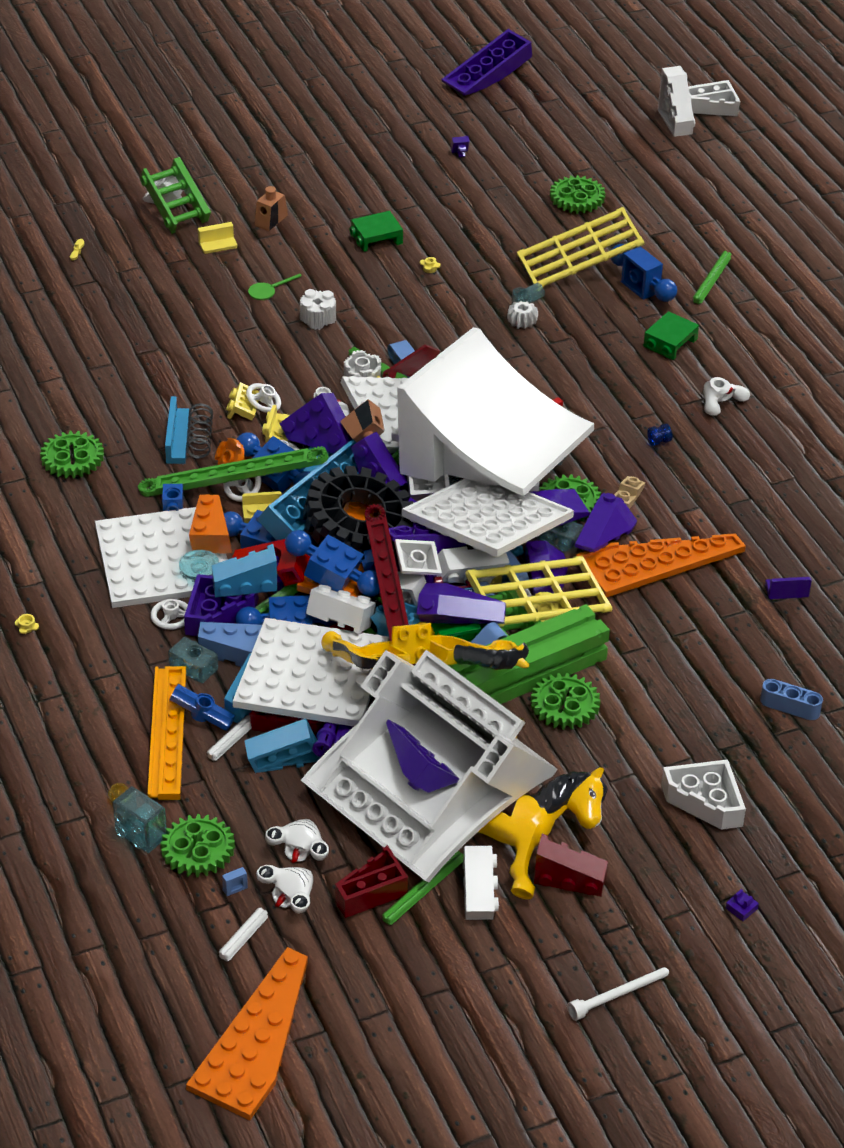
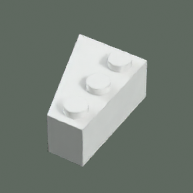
M729 80L688 87L693 113L726 116L738 115L741 101Z
M467 546L442 549L438 553L442 571L441 577L443 582L448 583L457 582L465 584L467 579L465 575L466 570L498 568L510 563L506 553L493 557L482 550H468ZM496 576L477 578L478 582L486 581L491 583Z

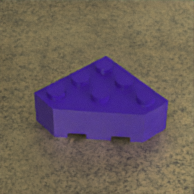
M334 393L319 394L279 423L288 440L316 448L317 446H323L331 453H336L352 440L340 422L346 416Z
M197 574L184 615L185 635L198 636L200 622L236 623V615L240 609L248 606L255 608L257 606L259 593L215 598L212 576Z

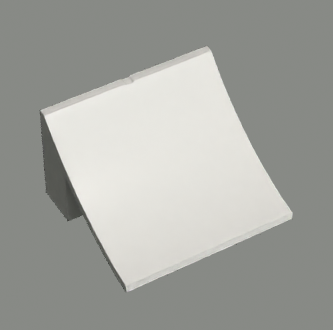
M473 327L397 387L398 428L391 433L393 441L399 442L400 474L433 482L443 474H448L494 486L500 484L506 489L524 496L594 431V423L573 414L541 393L500 355L481 329Z
M385 650L360 686L375 697V700L359 723L338 740L312 766L301 781L381 846L385 847L388 845L396 858L422 879L430 882L449 859L481 828L518 798L553 777L558 769L515 738L525 725L523 720L431 652L425 650L414 666ZM389 719L409 731L421 742L420 745L435 755L434 758L437 761L445 763L458 776V782L429 793L422 789L417 791L409 786V780L402 773L386 725L387 720Z

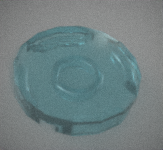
M190 551L183 555L179 561L180 574L186 580L187 578L192 579V582H195L197 574L212 576V565L219 563V559L210 551Z

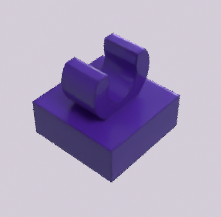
M469 137L452 138L451 153H457L458 157H465L464 152L468 151Z
M740 889L734 894V897L726 902L725 909L741 921H744L758 909L759 903Z

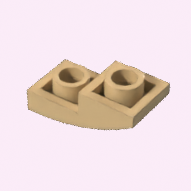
M627 476L620 483L619 490L614 495L622 498L627 507L630 508L642 492L645 482L640 481L636 477Z

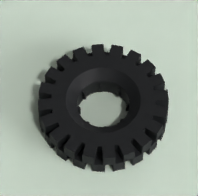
M345 466L344 473L340 467L330 469L329 474L326 471L321 473L318 479H314L311 483L304 504L303 520H306L305 527L308 532H313L312 538L318 544L323 542L327 535H330L364 554L365 550L371 549L366 521L348 515L343 510L342 505L347 502H360L368 506L379 504L385 510L388 528L402 525L413 527L414 522L402 517V509L413 504V501H409L410 495L406 490L399 491L401 485L394 479L386 484L387 475L378 472L375 477H371L372 469L362 467L360 474H357L355 466ZM391 540V542H392V547H393V552H394V556H395V554H396V548H395L394 541Z

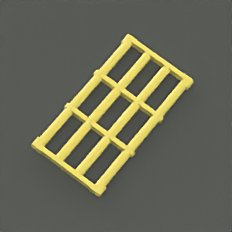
M621 207L612 213L586 222L579 227L553 236L527 249L517 251V256L532 280L534 288L539 290L555 281L574 275L581 270L607 261L633 248L643 246L645 243L624 207ZM624 217V220L596 232L592 230V228L615 218ZM626 226L630 227V230L602 242L598 240V238ZM582 232H589V235L563 246L559 243ZM632 236L636 237V240L606 253L604 251V248ZM590 241L595 243V245L569 256L565 253ZM554 244L557 247L556 249H553L530 260L526 261L524 258L530 254H533ZM596 251L601 253V255L575 266L571 264V262ZM561 254L563 257L536 270L531 271L530 269L531 266ZM563 265L568 266V269L540 281L535 279V277Z
M583 556L553 561L543 560L537 563L513 566L505 565L504 567L482 570L471 569L465 572L475 593L486 596L485 594L515 590L519 598L500 601L506 603V608L524 606L528 614L505 617V624H498L500 627L532 621L535 623L539 622V620L554 618L573 609H579V607H571L568 602L570 599L597 596L601 604L588 605L594 613L612 611L609 600L603 593ZM579 565L583 573L554 577L550 569ZM542 570L546 578L519 581L515 573ZM507 575L511 582L480 586L477 578ZM588 581L591 588L563 592L559 584ZM551 586L554 593L528 597L524 589ZM559 601L563 609L536 612L533 604Z

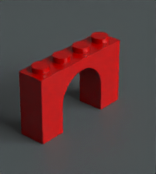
M285 539L234 551L232 558L237 557V559L248 556V552L255 550L257 553L268 549L267 546L273 544L275 555L279 557L277 574L285 586L304 581V572L310 556L307 554L300 557L291 555L286 550Z

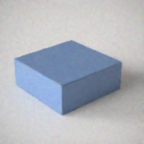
M243 867L222 875L223 891L226 896L248 888L247 872Z

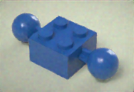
M616 244L615 246L612 247L611 250H613V249H615V248H618V247H620V246H622V245H625V244ZM641 246L610 258L613 264L622 266L621 283L644 300L656 295L660 301L669 302L676 297V284L670 279L661 280L663 264Z
M242 433L237 438L243 445L244 457L254 456L253 458L295 451L274 436L263 447L260 446L258 437L253 433ZM305 468L261 476V481L273 490L283 493L292 482H294V485L297 484L310 472L303 471Z
M257 510L248 523H244L242 517L236 512L229 511L224 513L229 537L240 534L241 549L277 541L257 521V518L263 511ZM308 534L312 545L317 547V542L312 538V535Z
M294 530L287 535L285 547L291 555L300 557L307 554L310 556L304 576L320 585L329 586L331 590L336 592L344 590L352 579L357 582V587L363 595L374 597L380 593L376 571L367 570L362 573L358 570L364 556L363 553L330 535L326 536L319 547L312 545L310 536L302 530Z
M310 595L269 597V613L261 614L256 608L248 606L238 611L235 620L236 624L263 625L265 618L309 625L321 623L323 627H330L338 622L331 620L326 622L306 614Z

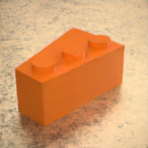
M199 495L189 533L193 553H232L219 495Z

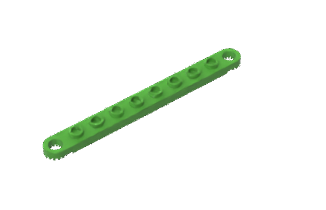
M317 446V448L314 447V449L309 450L308 448L157 476L154 479L148 478V480L145 479V481L142 480L139 483L138 489L144 497L163 494V484H183V490H189L316 466L325 463L329 456L325 447Z

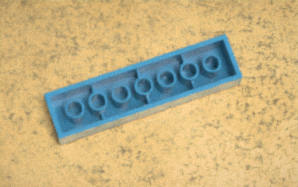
M352 439L339 449L325 463L319 465L271 503L257 518V521L276 540L286 539L287 535L294 530L306 532V520H303V510L311 483L314 479L317 480L321 473L326 471L329 474L330 469L340 467L344 473L345 466H355L357 474H359L351 446L357 442Z

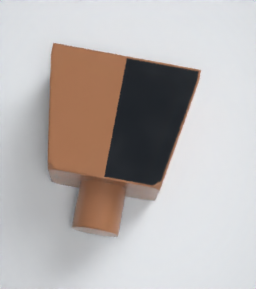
M273 186L266 187L265 194L257 200L255 226L270 231L288 216L285 195L276 192V188Z
M369 399L340 421L351 438L356 442L375 432L380 436L385 430L380 407Z

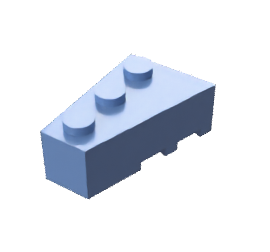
M200 622L198 633L199 655L219 661L226 659L235 662L236 666L242 667L249 653H252L262 625Z

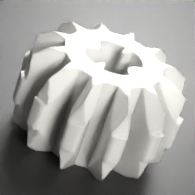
M520 300L519 303L513 302V305H510L508 309V322L511 323V326H517V329L520 327L524 329L526 327L532 328V325L536 324L538 318L537 307L533 303L529 304L528 301L522 302Z

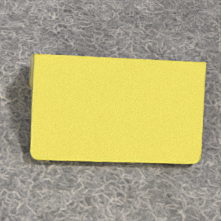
M232 222L198 228V243L204 254L237 248Z

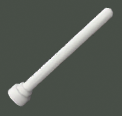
M665 967L586 1001L579 999L571 1001L567 1004L568 1012L572 1019L577 1021L584 1018L588 1010L668 976L669 970Z

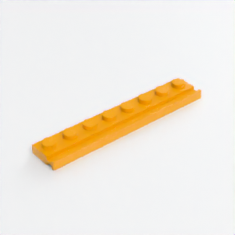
M158 666L155 667L148 800H151V798H158V800L181 799L185 708L172 702L170 697L178 684L186 688V666H165V669H159Z

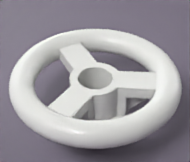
M255 383L247 388V399L256 409L265 413L271 412L272 405H274L272 398L275 399L277 411L281 407V399L271 385ZM254 389H260L259 393L252 394V391ZM255 400L265 403L268 407L260 405Z
M261 476L255 477V486L249 478L223 483L224 491L232 500L242 502V496L235 495L229 486H236L243 494L258 493L261 487Z
M177 599L163 600L152 608L151 620L162 629H179L185 626L184 619L177 623L170 624L169 622L177 617H184L188 604ZM162 608L165 617L160 621L157 618V612Z

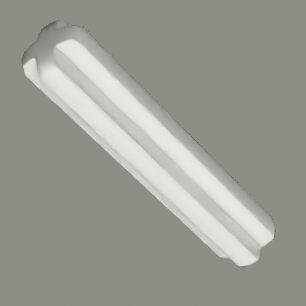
M245 716L207 751V757L212 761H216L251 729L250 716Z
M258 908L220 949L219 957L229 961L268 918V912Z

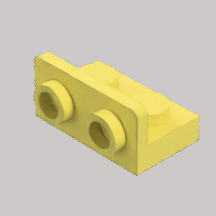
M241 382L237 388L232 389L229 395L231 400L226 407L228 411L227 418L231 419L234 413H237L242 417L252 420L255 416L256 408L251 405L246 396L249 386ZM256 389L252 391V394L259 393Z
M272 405L271 412H267V424H263L262 434L265 435V443L272 436L279 440L290 441L279 424L290 415L278 414L277 405Z
M282 492L242 494L244 523H248L257 510L264 511L282 495Z

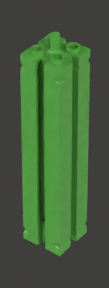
M585 604L580 606L579 609H573L500 639L512 641L517 646L523 642L527 644L529 654L525 660L529 663L528 668L514 666L512 669L494 670L481 667L478 664H454L448 666L498 703L503 704L531 692L533 688H536L537 682L542 683V678L549 680L550 674L555 678L558 673L565 677L566 673L571 675L595 665L596 662L607 660L608 647L604 643L609 642L610 629L601 619L596 620V614Z

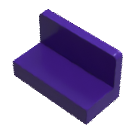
M811 577L766 579L765 588L769 599L809 597L812 580Z

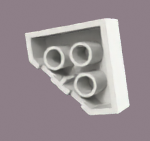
M681 66L662 68L658 112L674 137L693 134V127H695L687 73L684 72Z
M728 760L663 767L661 786L668 803L719 829L743 827L746 808Z

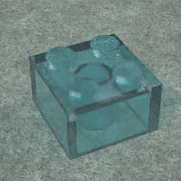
M131 786L113 801L115 831L120 837H125L132 842L136 848L142 849L149 854L162 842V835L166 834L165 808Z

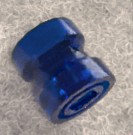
M668 423L661 424L660 427H649L647 430L648 440L652 446L659 445L662 441L664 443L672 441L673 434Z

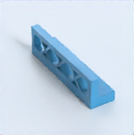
M171 396L165 442L166 464H186L189 409L177 408L176 396Z

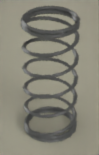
M195 404L189 409L186 451L194 458H204L211 451L210 440L212 437L213 410L206 404ZM197 406H204L209 409L207 410L205 408H199L191 412V410ZM197 410H206L211 414L210 418L205 415L194 417L191 415ZM204 416L208 419L204 421H198L194 418ZM199 423L207 424L209 427L203 429L196 428L193 425ZM204 430L207 431L208 434L205 436L196 435L193 433V431ZM194 437H205L206 439H208V441H207V440H204V439H202V438H194ZM190 443H206L208 447L205 449H196L192 447ZM188 445L199 451L208 448L209 450L206 454L198 456L189 451Z

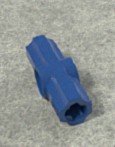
M180 684L175 687L170 697L172 702L191 711L190 713L194 720L199 722L209 721L225 731L230 728L236 716L214 704L215 701L211 695L206 693L196 694Z

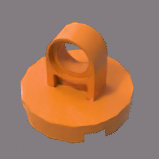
M227 438V441H222L215 453V460H218V465L252 459V457H244L243 445L234 438Z

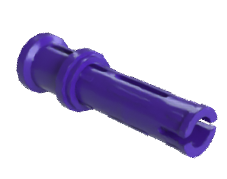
M325 722L323 728L318 731L317 741L312 747L315 755L322 757L334 744L337 737L335 731L338 724Z

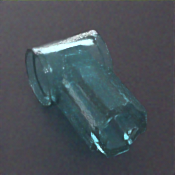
M535 283L527 288L518 287L513 289L511 305H513V302L519 303L520 300L531 303L543 297L545 291L542 285Z

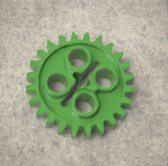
M570 175V178L563 177V180L558 179V182H554L551 185L550 200L553 201V205H557V208L563 207V211L568 209L569 213L572 211H576L577 214L579 211L585 213V210L592 212V209L597 210V207H601L602 203H604L605 188L602 187V184H598L597 180L592 181V178L586 179V176L580 178L579 175L574 178Z
M69 431L67 435L62 432V436L55 434V439L48 438L49 443L44 442V447H41L40 457L42 466H45L46 471L50 470V474L57 472V477L62 474L65 478L69 475H72V478H75L76 475L83 477V473L90 475V470L96 471V466H101V462L104 461L102 443H99L98 438L94 439V435L87 437V432L80 435V431H77L76 434ZM71 444H72L73 447H74V460H75V464H71V455H70V445H71Z
M562 474V478L555 476L554 480L549 478L548 483L543 482L542 487H539V491L575 489L590 513L601 496L598 486L593 487L594 482L587 483L588 479L580 480V476L573 478L572 474H570L569 478H566L564 474Z
M558 673L555 678L550 674L549 680L542 678V683L537 682L536 688L532 689L531 709H534V715H539V720L546 719V725L551 722L554 723L553 728H556L558 725H561L562 730L566 726L573 730L574 725L582 728V722L588 725L589 720H594L595 714H598L600 693H597V687H592V682L585 683V677L579 680L577 679V674L570 677L569 673H566L565 677H562Z
M197 814L196 819H193L188 815V820L186 821L179 818V824L172 822V829L166 828V834L162 835L161 851L162 858H165V864H170L171 870L178 867V874L186 871L187 877L192 872L195 873L196 877H199L200 872L208 876V871L210 870L217 873V867L224 869V862L230 863V856H234V834L231 833L230 827H225L224 821L218 823L217 817L209 820V815H206L204 819H201L200 814Z

